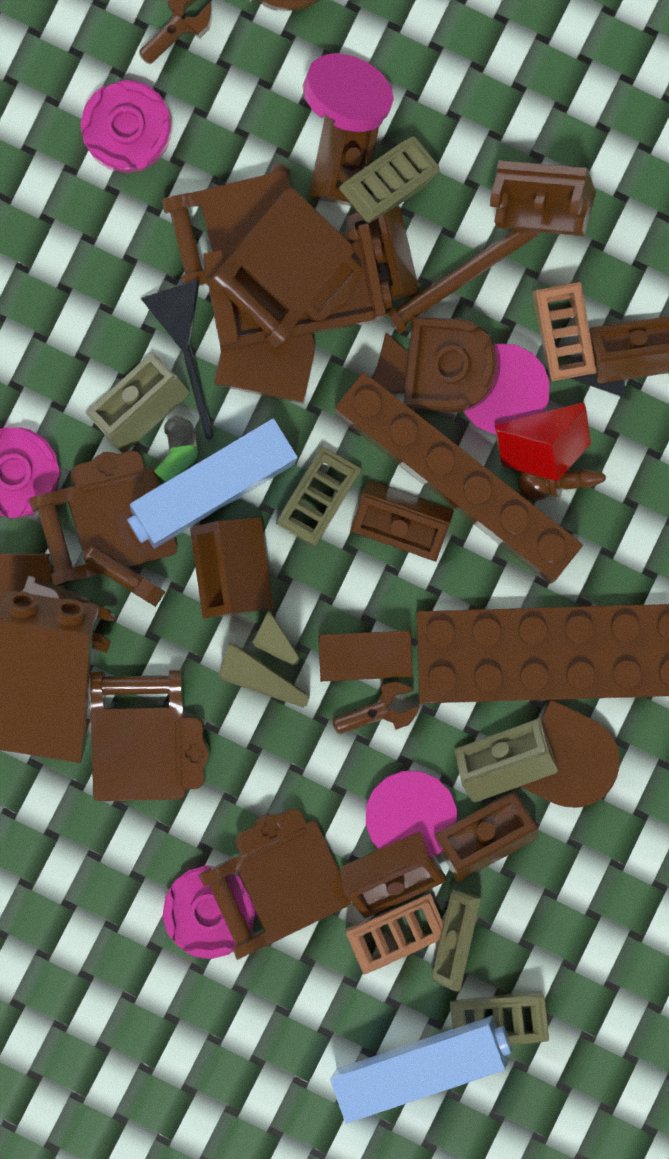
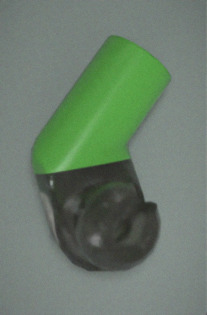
M182 416L169 418L164 426L170 454L154 470L164 482L184 472L198 456L196 429L191 421Z

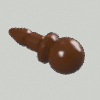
M577 470L567 471L557 482L521 472L518 478V487L525 498L532 501H540L547 498L550 494L554 497H561L562 488L568 490L579 489L580 487H593L603 483L606 480V475L592 470H582L581 472Z

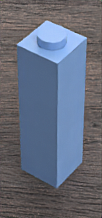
M273 418L130 503V511L133 516L128 518L127 522L140 543L149 540L153 549L292 467L295 465L298 457Z
M493 1016L337 1068L331 1076L330 1082L347 1124L504 1071L508 1063L507 1055L512 1054L513 1051L505 1027L497 1028Z

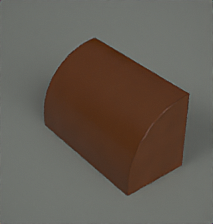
M261 518L221 520L190 527L203 619L274 609Z

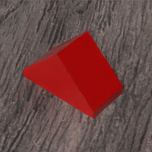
M584 402L494 425L502 466L557 482L591 445L587 411Z

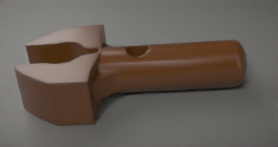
M169 0L167 4L168 8L172 11L171 20L140 49L139 55L142 60L152 64L182 34L194 33L201 39L210 30L212 21L211 3L198 16L185 19L186 9L197 0Z
M91 546L85 551L84 562L156 607L166 592L130 568L124 567L122 563L97 547Z
M398 682L380 686L382 694L376 703L334 717L333 727L338 734H343L383 719L393 723L395 730L408 726L418 713L419 705L409 708L404 712H397L394 709L387 710V706L392 703L395 696L414 691V689Z

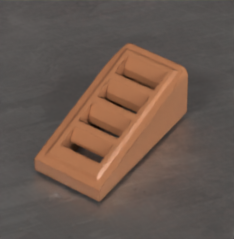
M581 282L532 291L550 381L597 373ZM569 299L571 308L549 312L548 302ZM573 317L575 326L552 330V320ZM577 335L578 344L555 348L554 339ZM581 353L582 362L558 365L557 357Z
M428 893L345 929V932L363 975L439 941L444 924L431 893ZM420 908L423 909L432 932L423 935L414 911ZM403 916L406 917L415 938L409 942H406L397 921L398 918ZM386 924L389 925L398 946L389 950L380 929L381 926ZM370 931L380 951V954L374 957L371 956L363 937L364 934Z

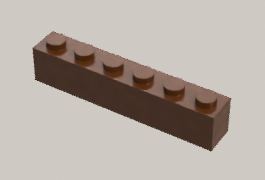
M363 372L335 407L336 417L547 583L555 582L583 547L580 541Z

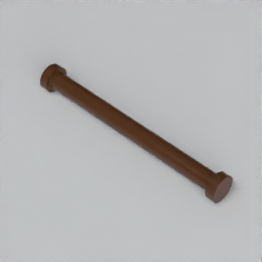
M511 231L397 309L393 307L387 309L385 314L395 331L401 334L407 330L406 324L412 321L413 317H418L543 232Z

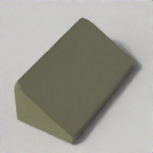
M152 352L94 404L86 414L121 453H125L189 395V391L179 378Z
M268 611L253 641L254 646L293 666L297 665L300 660L299 656L273 615Z
M540 718L454 749L461 784L473 802L481 801L558 772L557 763Z
M452 890L450 894L432 981L453 991L460 992L482 896Z

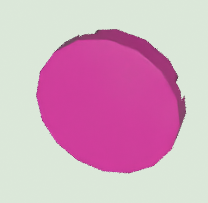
M334 53L320 56L311 63L302 85L305 100L313 112L322 119L326 114L329 118L335 120L333 125L342 130L364 132L376 129L388 116L394 101L391 85L384 75L370 63L352 55Z
M131 80L117 81L116 84H111L106 88L104 86L94 92L84 106L80 123L84 144L94 160L108 170L121 173L143 171L158 162L169 147L172 134L170 112L160 94L144 83Z
M496 344L501 362L498 382L485 401L473 409L464 411V414L476 427L491 434H496L495 424L543 413L549 401L550 382L543 364L532 352L518 345Z
M20 427L0 429V516L13 519L32 516L37 512L32 511L29 498L58 490L61 476L58 456L49 442L34 431Z
M401 771L386 777L373 789L366 804L365 825L372 842L378 849L416 832H421L434 855L437 856L441 850L434 834L457 822V808L450 791L437 778L422 771Z
M212 865L190 869L176 879L165 897L163 909L166 931L173 942L191 956L206 959L229 955L233 952L231 947L235 945L209 885L204 887L198 875L214 867ZM233 873L225 878L251 932L254 924L255 910L239 875Z

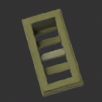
M410 137L348 179L339 189L369 224L425 189L439 173L440 168L415 137ZM364 184H366L369 187V189L373 192V194L378 198V200L380 201L378 204L368 193V191L363 187Z
M322 446L275 523L276 526L316 548L362 469ZM323 463L345 474L346 478L343 483L320 471ZM314 478L337 491L333 499L310 486ZM307 494L326 505L328 508L325 513L322 514L303 503L304 495ZM296 509L319 522L316 528L312 529L293 518L292 516Z
M229 643L218 675L221 680L302 708L307 707L310 697L303 690L239 646Z
M542 991L449 1001L452 1029L466 1025L465 1010H474L475 1021L484 1019V1009H492L496 1027L504 1026L502 1008L511 1007L514 1031H507L511 1045L549 1041L545 998ZM521 1006H530L533 1029H524Z

